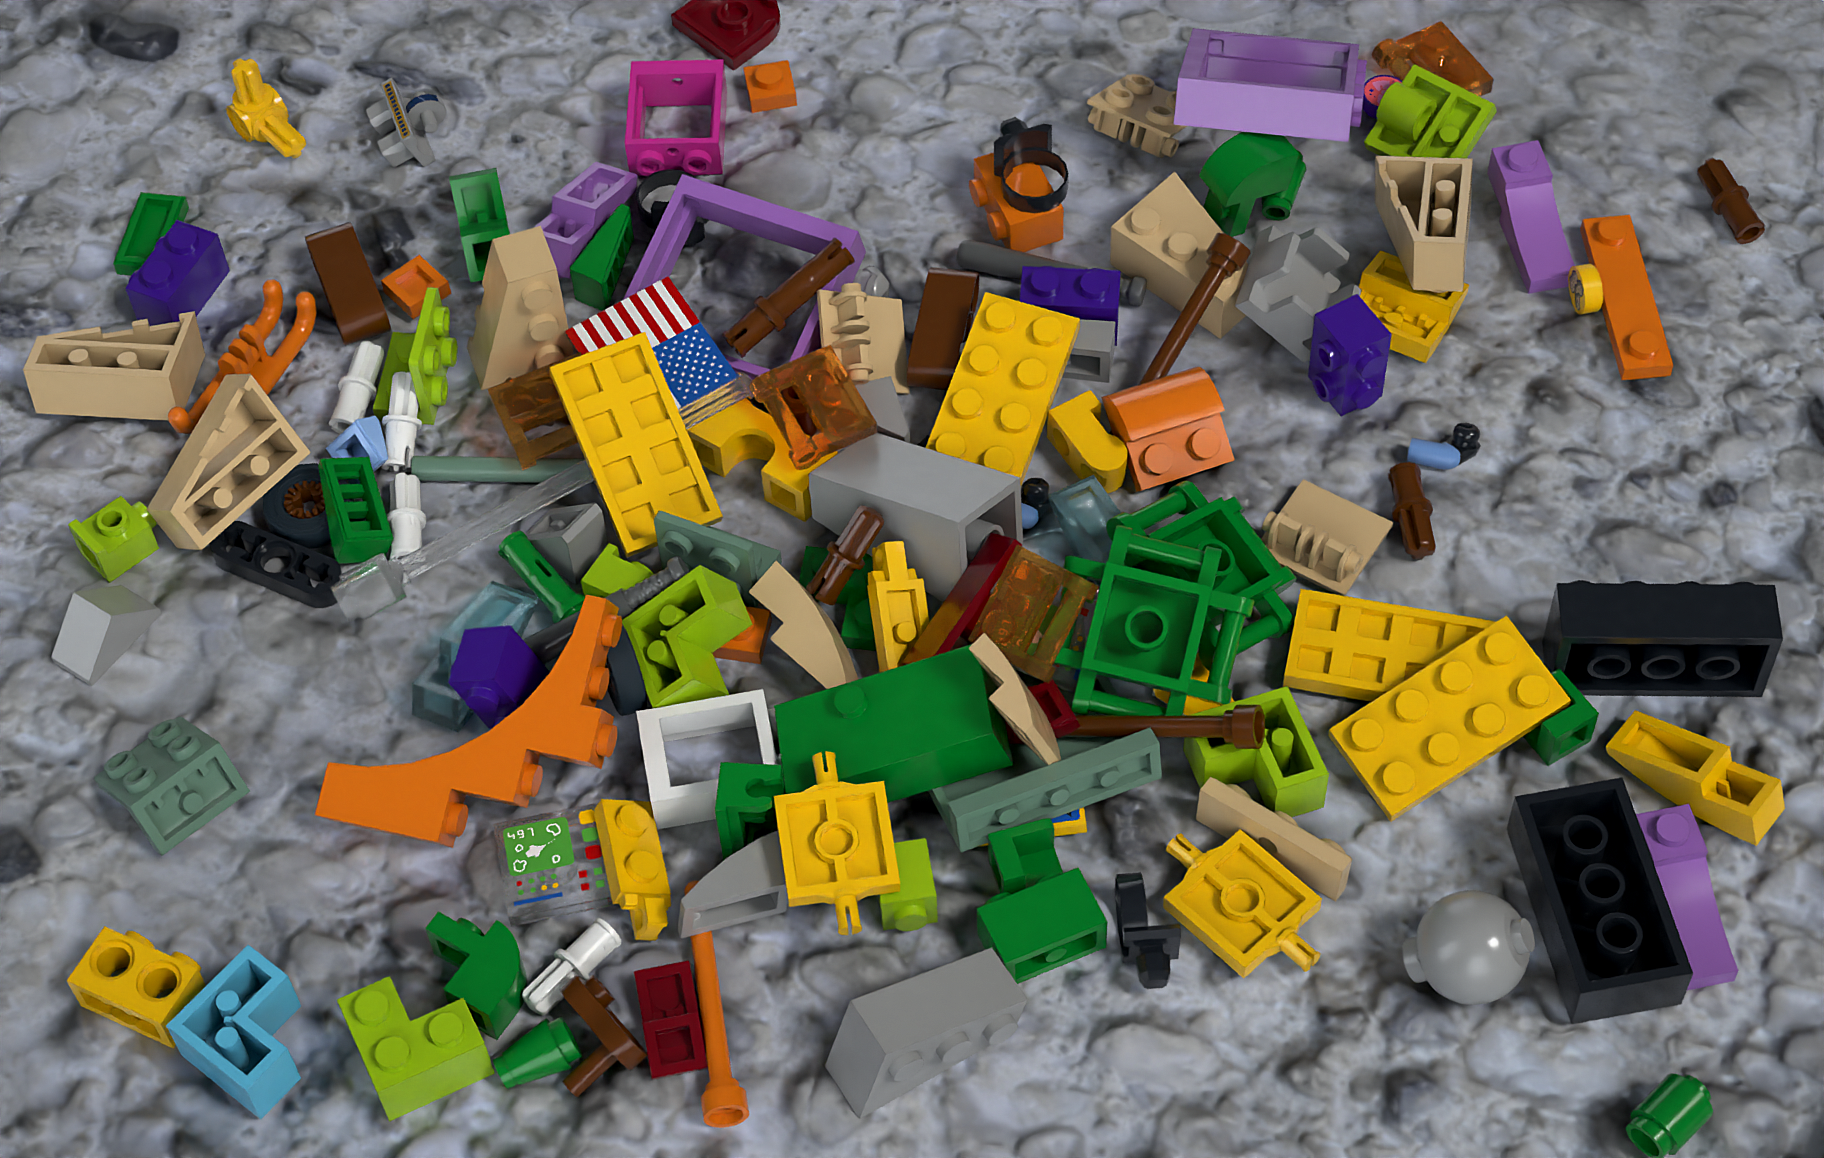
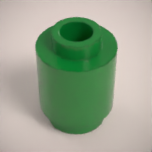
M1670 1073L1631 1112L1632 1121L1626 1126V1132L1634 1145L1651 1158H1664L1667 1154L1674 1155L1713 1115V1108L1709 1102L1711 1095L1708 1089L1695 1077L1687 1074L1681 1076Z

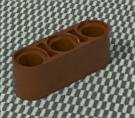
M351 222L304 236L314 268L344 345H350L391 331V325L383 301Z
M936 267L929 268L909 353L907 367L908 386L948 390L959 362L960 345L967 341L973 325L979 294L980 277L978 272Z

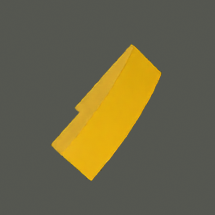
M1635 710L1606 745L1607 754L1656 792L1678 806L1689 804L1694 816L1755 846L1758 845L1785 809L1780 779L1732 761L1730 746Z

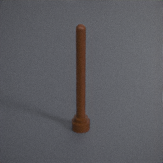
M1217 233L1206 250L1209 255L1206 260L1207 270L1138 385L1167 376L1226 276L1231 277L1234 271H1241L1250 256L1251 251L1243 243L1224 233Z
M1236 705L1234 710H1226L1223 716L1075 715L1080 727L1076 731L1062 737H1125L1151 728L1156 737L1224 738L1226 743H1234L1237 749H1260L1265 736V718L1261 705Z

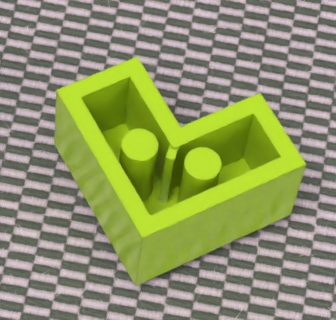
M702 565L694 568L622 620V624L633 645L645 689L653 708L729 695L713 652L753 625L736 583Z
M1288 686L1188 715L1223 716L1226 710H1234L1236 705H1261L1265 718V736L1260 749H1237L1234 743H1226L1224 738L1184 737L1183 751L1200 789L1210 777L1219 780L1225 785L1237 784L1253 779L1266 808L1272 812L1281 811L1290 817H1295L1324 808L1329 773Z
M390 976L337 999L389 1122L495 1074L486 1045L464 998L413 1021L409 1020Z

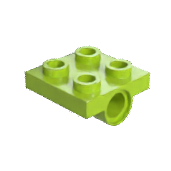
M1414 64L1403 82H1394L1383 95L1377 109V122L1366 137L1364 144L1367 150L1379 156L1468 158L1496 114V106L1494 103Z

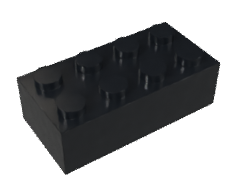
M1578 580L1570 583L1556 584L1542 646L1544 665L1549 672L1552 673L1560 669L1583 696L1762 697L1781 647L1783 634L1775 585H1755L1751 582L1700 584L1694 581H1685L1678 584H1646L1642 581L1591 583L1585 580Z
M1623 777L1515 796L1506 830L1571 1024L1681 1005L1693 971Z

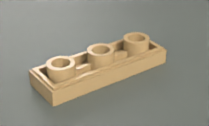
M1210 777L1200 789L1196 814L1197 821L1228 839L1241 829L1303 883L1337 901L1346 888L1352 858L1345 853L1339 844L1327 838L1319 839L1300 828L1296 821L1288 814L1281 811L1272 812L1251 799L1244 789L1237 785H1225L1219 780Z

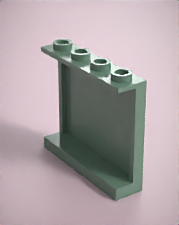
M1079 613L1070 650H1073L1074 646H1078V651L1084 653L1086 646L1084 621ZM1078 636H1082L1083 640L1081 642L1077 640ZM999 648L1026 686H1035L1053 679L1072 709L1078 680H1074L1073 677L1077 669L1071 668L1070 671H1066L1065 667H1056L1053 664L1041 666ZM1097 675L1094 690L1119 696L1108 677ZM1088 711V715H1103ZM1151 728L1125 737H1059L1056 741L1061 761L1046 765L1025 744H1009L1013 765L935 788L928 792L958 849L962 853L988 843L989 833L1045 818L1053 819L1162 778L1160 742Z

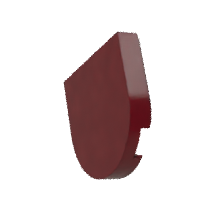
M690 0L671 14L673 27L718 60L723 59L724 64L733 71L771 44L778 35L781 25L777 0Z

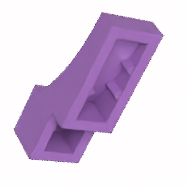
M1539 141L1492 148L1487 175L1501 207L1499 223L1528 294L1569 287V270L1575 265L1565 239L1552 186L1553 174Z
M595 162L553 195L551 214L535 227L541 226L557 268L558 278H571L570 267L615 209L621 203L624 204L636 192L638 174Z
M1685 804L1636 814L1693 971L1687 990L1735 981L1739 970L1731 952L1715 900L1706 859L1708 850L1690 805Z

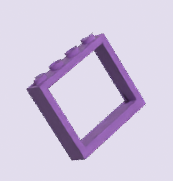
M1193 28L1178 76L1174 125L1348 142L1350 126L1360 127L1367 60L1358 59L1359 44Z
M682 174L623 300L670 276L697 217H702L815 255L826 247L834 237L842 243L841 248L844 249L846 247L852 254L855 262L844 269L822 290L842 292V285L853 283L866 250L857 230ZM816 301L783 374L723 354L738 375L736 378L740 383L736 385L752 389L755 395L765 401L779 404L778 396L780 391L789 381L802 379L808 382L822 351L818 301Z

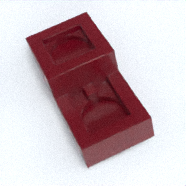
M689 960L634 971L652 1080L708 1069Z

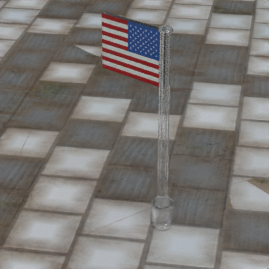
M668 276L565 331L567 339L579 356L645 332L686 430L746 397L752 399L755 395V386L752 379L743 372L736 373ZM586 459L399 560L397 557H394L387 561L384 554L380 553L339 575L341 581L331 585L330 589L349 623L359 617L365 621L407 598L403 588L411 584L410 579L593 481L594 479Z

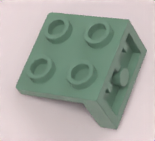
M658 511L654 518L662 570L667 567L669 559L680 556L689 571L702 565L735 582L744 605L757 608L759 601L749 593V590L775 561L779 564L782 563L780 550L711 526L706 527L663 511Z
M183 717L166 720L156 725L149 732L148 738L131 751H123L114 755L105 763L104 770L94 777L99 788L128 809L154 850L162 856L250 792L221 744Z

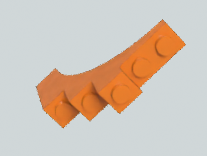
M586 594L573 633L551 672L520 707L491 730L452 751L411 763L368 767L328 762L315 815L334 822L453 848L456 836L460 837L463 834L468 819V806L464 804L466 795L527 808L530 797H535L541 786L543 768L541 765H538L540 756L602 769L604 757H610L614 751L617 740V726L612 725L614 716L603 709L595 708L597 700L604 698L609 684V669L605 668L609 647H616L621 635L622 617L618 615L619 608L606 598Z

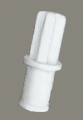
M363 341L356 348L347 376L340 378L338 383L340 396L329 421V426H332L331 429L335 432L342 434L355 420L363 418L369 401L375 399L377 389L374 384L384 357V350L381 346L374 345L370 341Z
M396 372L393 375L389 413L382 418V425L386 427L385 445L389 459L381 468L384 470L389 469L390 472H411L416 433L422 427V421L417 419L419 403L410 372Z
M401 472L396 474L395 479L390 482V512L387 514L393 535L390 562L398 569L410 570L419 567L424 561L422 554V529L426 525V516L421 511L420 481L418 477Z
M596 918L592 922L593 924L566 950L558 949L554 953L555 961L525 988L522 993V998L531 1010L542 1016L549 1013L564 998L560 989L577 974L586 981L589 978L588 974L613 949L621 945L619 935L607 922Z

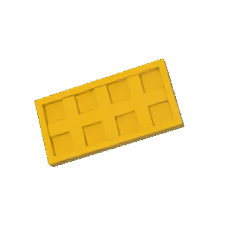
M985 292L925 448L1020 477V485L1022 486L1046 422L1048 411L1053 403L1079 333L1080 318Z
M645 332L550 367L551 378L626 558L658 546L654 526V518L658 511H663L706 527L722 521L723 515Z
M1300 589L1283 687L1288 686V688L1372 702L1497 621Z
M1506 615L1330 728L1328 736L1384 814L1392 822L1540 726L1542 722L1568 708L1571 699Z

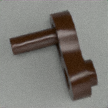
M576 974L560 989L564 998L602 1042L597 1049L562 1080L563 1084L574 1096H580L617 1060L628 1070L632 1071L648 1056L643 1046L609 1008V1005L615 998L594 975H591L585 981Z

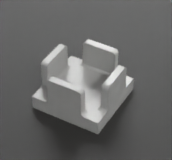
M1272 225L1259 233L1235 306L1297 358L1305 362L1310 360L1315 314L1355 294L1360 296L1362 290L1354 283L1339 289L1340 281L1329 271L1346 264L1350 254L1321 228L1315 227L1300 235L1295 234L1293 231L1285 235Z

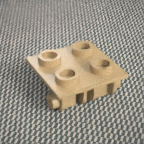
M1128 74L1087 101V104L1094 106L1088 117V122L1094 124V130L1115 139L1118 138L1119 141L1124 143L1131 137V146L1138 148L1142 144L1141 150L1159 158H1163L1165 155L1169 157L1174 156L1178 149L1179 140L1173 138V136L1187 127L1174 125L1177 91L1170 92L1155 86L1152 79L1143 75Z
M859 283L842 285V292L817 290L824 386L841 388L850 385L866 384L871 380L891 376L897 394H910V388L907 385L908 365L902 299L867 295V293L861 291V284Z
M1303 479L1279 514L1273 511L1268 513L1262 525V530L1266 531L1261 540L1282 568L1288 566L1294 574L1337 595L1346 596L1392 528L1393 522Z

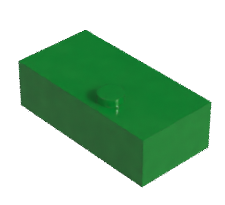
M971 645L774 705L786 794L802 792L817 785L812 756L822 752L824 771L827 772L825 752L827 751L835 753L839 782L857 785L884 781L887 803L1013 765L1005 719L989 700V697L998 687L968 649Z

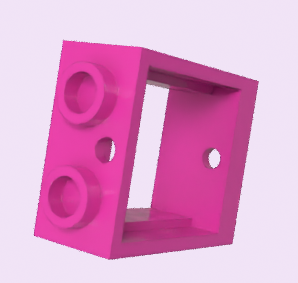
M723 59L631 61L625 133V150L629 172L638 174V176H649L657 171L675 169L692 175L723 174L727 85ZM674 78H680L682 80L676 81L674 80ZM711 105L710 137L644 139L646 106Z

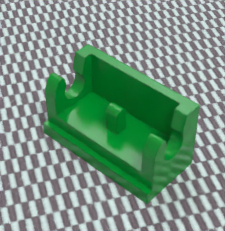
M721 762L715 815L723 861L754 842L758 835L763 833L770 834L778 830L774 796L785 794L782 765Z

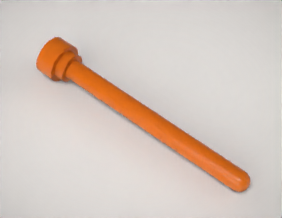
M693 880L687 883L684 888V895L699 881ZM712 931L690 936L710 1082L705 1086V1092L701 1096L703 1120L707 1125L724 1128L744 1122L749 1116L746 1090L740 1087L738 1080L732 1077Z

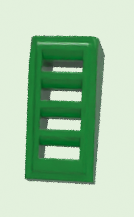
M621 203L570 267L575 300L600 311L607 309L634 239L629 206Z
M369 457L320 459L318 468L330 538L336 561L339 564L382 561L385 559L392 544L393 535ZM359 479L360 484L339 485L338 480ZM362 498L363 501L344 502L343 499ZM366 518V521L350 522L349 519Z

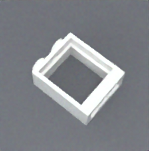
M763 689L636 711L650 800L657 830L716 819L715 804L719 779L671 787L664 742L756 726L763 764L782 765L781 754L775 753L773 741L779 740L775 709H767Z

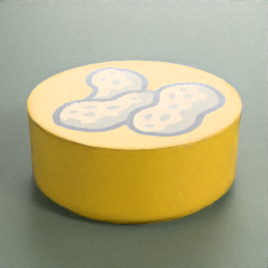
M1590 263L1572 266L1569 270L1568 286L1575 311L1579 315L1598 312L1603 303V288L1598 270Z

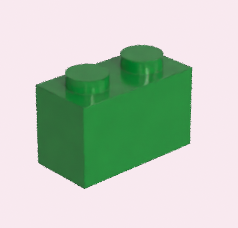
M1079 867L1065 873H1049L1041 877L1033 886L1016 893L1004 892L993 896L983 906L977 908V933L985 950L993 948L1013 979L1019 984L1106 948L1107 919Z

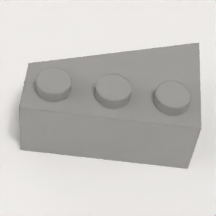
M993 948L986 949L850 1000L825 1067L857 1117L861 1119L984 1048L1007 1040L1017 1030L1018 1020L1028 999Z

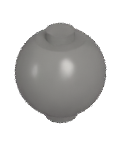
M1465 890L1441 898L1428 909L1419 923L1417 936L1407 938L1403 943V960L1406 970L1414 982L1428 981L1436 992L1454 1002L1468 1005L1486 1004L1502 998L1520 982L1527 969L1530 952L1534 951L1535 938L1528 920L1525 918L1521 919L1516 910L1506 901L1487 892Z

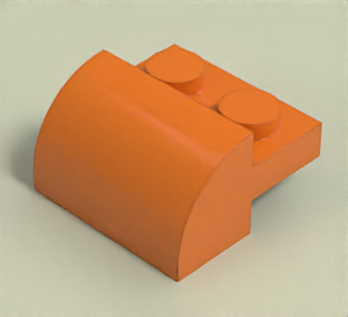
M1201 367L1190 368L1101 397L1113 436L1122 440L1127 448V464L1136 492L1235 460L1220 412L1225 411L1223 403L1213 381Z

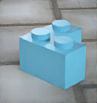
M247 945L166 1025L181 1055L259 1119H262L301 1079L288 1048L272 1036L301 1007V1004L288 975L250 945Z

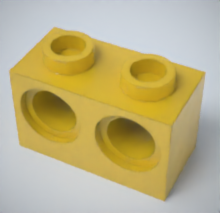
M106 926L103 927L66 980L80 1006L173 1049L176 1044L166 1025L206 987L200 973V965L189 956L174 951L170 956L155 949L154 945L139 933L128 930L123 935ZM128 967L122 974L110 977L116 970ZM175 988L168 996L156 998L162 991Z

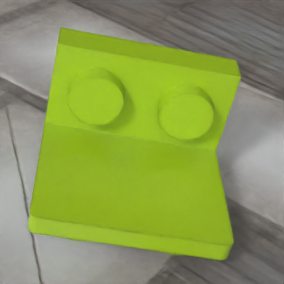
M427 287L416 333H392L373 405L374 416L379 421H382V418L389 413L392 377L396 372L411 373L419 403L417 419L421 420L422 424L434 425L438 406L446 404L448 396L446 374L448 367H454L456 364L458 345L456 338L450 337V311L448 307L442 306L438 288Z

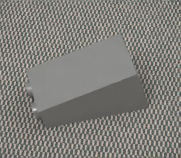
M873 431L809 473V492L811 496L812 518L840 536L858 507L865 505L876 510L882 515L884 525L866 553L872 556V548L877 547L882 542L903 541L907 569L914 568L917 578H923L925 591L942 602L948 597L991 533L1015 538L1022 544L991 592L1024 568L1020 477Z

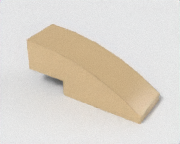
M775 561L749 590L752 596L783 622L770 639L826 689L858 680L848 649L834 623L817 600L781 564Z

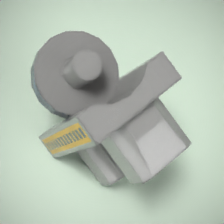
M392 78L381 83L380 86L385 98L365 110L373 127L381 136L395 128L397 129L377 141L383 156L394 168L413 157L423 167L436 161L425 131L427 133L435 132L438 129V125L444 120L446 108L442 99L437 95L418 91L411 100L400 95L397 84Z

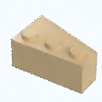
M1375 156V205L1413 290H1429L1435 293L1447 291L1463 292L1471 212L1473 159Z
M1174 171L1111 226L1110 264L1121 270L1131 279L1137 276L1145 278L1147 280L1146 289L1182 312L1208 268L1206 260L1209 255L1206 250L1215 235L1223 232ZM1245 262L1241 271H1234L1231 277L1226 276L1198 322L1199 325L1220 339L1246 316L1235 304L1249 266L1247 262Z
M541 226L492 239L482 280L484 294L481 305L476 306L474 314L476 320L475 332L473 337H469L467 343V350L481 390L502 385L509 377L519 380L543 372H550L551 366L574 358L572 345L565 333L569 328L557 268Z
M195 311L179 314V322L149 326L148 319L132 321L133 329L102 333L101 326L37 336L23 368L36 413L169 421L168 413L170 409L177 406L185 409L205 357Z
M226 374L146 510L177 548L202 550L311 452L251 374Z

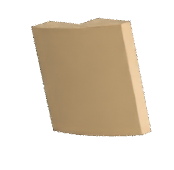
M983 633L968 649L998 687L989 697V700L1017 737L1046 765L1061 761L1054 731L1038 701L999 648Z

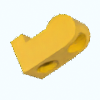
M1088 390L1048 411L1047 438L1086 487L1097 493L1108 494L1118 490L1125 481L1127 448L1122 440L1108 434L1100 424L1101 403L1093 392Z

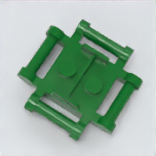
M1183 481L1171 487L1168 495L1131 514L1122 512L1110 518L1106 523V531L1111 541H1113L1116 526L1121 525L1133 528L1132 534L1205 551L1206 546L1222 549L1213 590L1254 600V607L1260 613L1259 620L1242 628L1236 656L1269 637L1279 638L1292 631L1294 626L1293 616L1278 595L1289 588L1297 578L1288 566L1282 568L1242 515L1245 509L1236 497H1231L1225 501L1220 497L1208 503L1192 482ZM1176 513L1185 515L1148 535L1144 532L1145 529ZM1128 554L1124 566L1140 568L1141 570L1195 583L1198 582L1200 574L1199 571ZM1209 607L1199 644L1200 661L1208 671L1211 668L1219 635L1216 626L1221 624L1224 614L1223 611Z
M1117 525L1106 564L1075 556H1065L1061 571L1066 574L1050 642L1049 645L1043 644L1040 661L1081 670L1071 709L1073 713L1088 715V711L1103 715L1182 716L1187 697L1217 705L1230 703L1233 690L1229 689L1228 686L1245 617H1251L1255 601L1246 597L1213 590L1222 549L1206 546L1205 551L1132 534L1133 528ZM1127 554L1199 571L1198 582H1190L1124 566ZM1087 579L1100 581L1101 585L1083 653L1070 650L1086 582ZM1209 607L1223 611L1224 614L1206 683L1191 679ZM1097 675L1171 692L1167 708L1096 691L1094 686Z

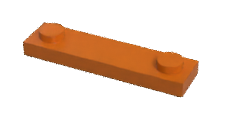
M1620 215L1582 219L1580 232L1588 261L1596 267L1601 278L1603 288L1601 308L1621 381L1671 376L1673 362L1631 216Z

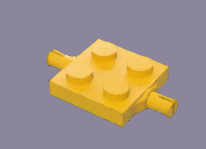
M822 752L812 756L817 785L802 792L774 796L789 907L822 902L835 904L838 933L840 935H848L846 914H849L852 935L862 931L857 901L867 896L900 892V878L884 781L857 785L839 782L835 753L825 752L827 772H825Z
M1241 829L1222 846L1208 850L1206 853H1202L1182 833L1177 834L1175 839H1171L1166 847V852L1170 853L1188 870L1184 879L1164 896L1163 908L1243 979L1267 957L1275 955L1280 951H1283L1298 964L1304 972L1310 970V967L1316 964L1320 958V952L1313 949L1297 934L1300 927L1320 910L1322 902L1320 896Z

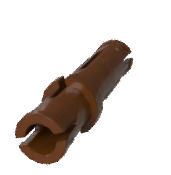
M834 237L826 247L766 298L759 296L753 302L755 307L730 329L722 333L725 341L731 348L735 347V352L743 358L747 352L774 329L780 332L786 326L785 320L812 298L817 293V290L825 287L844 269L855 262L846 247L842 249V243Z

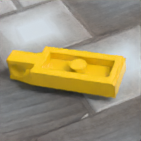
M903 541L882 542V544L872 548L873 571L868 572L869 585L867 589L880 673L905 665L902 663L930 623L923 578H917L914 568L907 569Z
M601 799L594 809V817L612 903L620 904L621 909L629 910L635 940L656 941L663 927L668 925L666 911L671 907V891L651 802Z

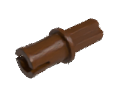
M1714 158L1705 160L1704 164L1697 169V175L1713 200L1711 206L1714 213L1723 216L1735 235L1737 243L1747 244L1755 241L1764 233L1765 224L1759 219L1749 203L1748 190L1746 187L1737 184L1723 160H1715Z
M1403 462L1391 467L1390 473L1387 475L1391 483L1395 502L1392 508V517L1394 521L1400 524L1405 552L1411 555L1414 560H1422L1425 556L1433 555L1436 549L1430 522L1433 506L1430 500L1425 498L1420 467L1415 463Z
M861 505L853 514L836 542H829L827 545L829 554L811 582L806 586L810 594L819 591L815 596L817 600L827 605H835L838 596L856 569L861 570L864 567L865 562L862 558L884 525V519L880 513L868 506Z

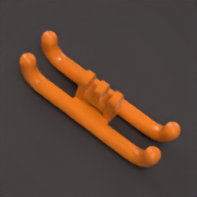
M274 279L267 280L263 284L264 303L260 315L253 325L245 324L239 331L240 339L234 338L228 346L229 353L225 352L219 358L218 366L220 370L188 413L183 407L179 406L170 409L168 420L175 431L183 434L192 433L226 374H251L268 396L312 333L317 311L315 298L310 292L303 291L296 296L297 315L294 325L274 354L268 356L264 342L279 321L283 308V290L280 283Z

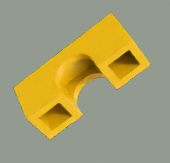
M723 391L699 404L683 421L702 466L725 477L741 461L755 458L765 460L768 463L761 470L764 500L803 522H806L811 517L809 473L838 454V451L834 450L827 441L821 438H812L795 429L783 417L771 416L753 406L744 396L731 394L727 391Z

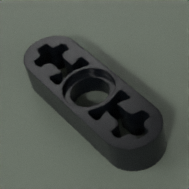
M234 521L209 543L215 562L222 570L308 606L327 608L339 602L345 594V579L341 567L336 560L245 522ZM243 542L245 549L236 546ZM228 545L232 547L229 552L226 551ZM285 556L291 559L289 566L283 571L272 573L264 570L266 563L274 557ZM326 577L330 579L328 584L322 582ZM310 579L320 583L313 587Z

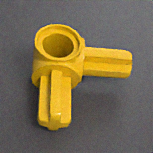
M241 58L235 60L231 75L236 90L232 96V104L226 108L228 118L233 127L247 142H252L255 139L261 143L269 142L284 157L298 158L301 155V150L306 146V140L288 123L289 114L282 98L271 85L263 83L256 61L251 58L245 61Z

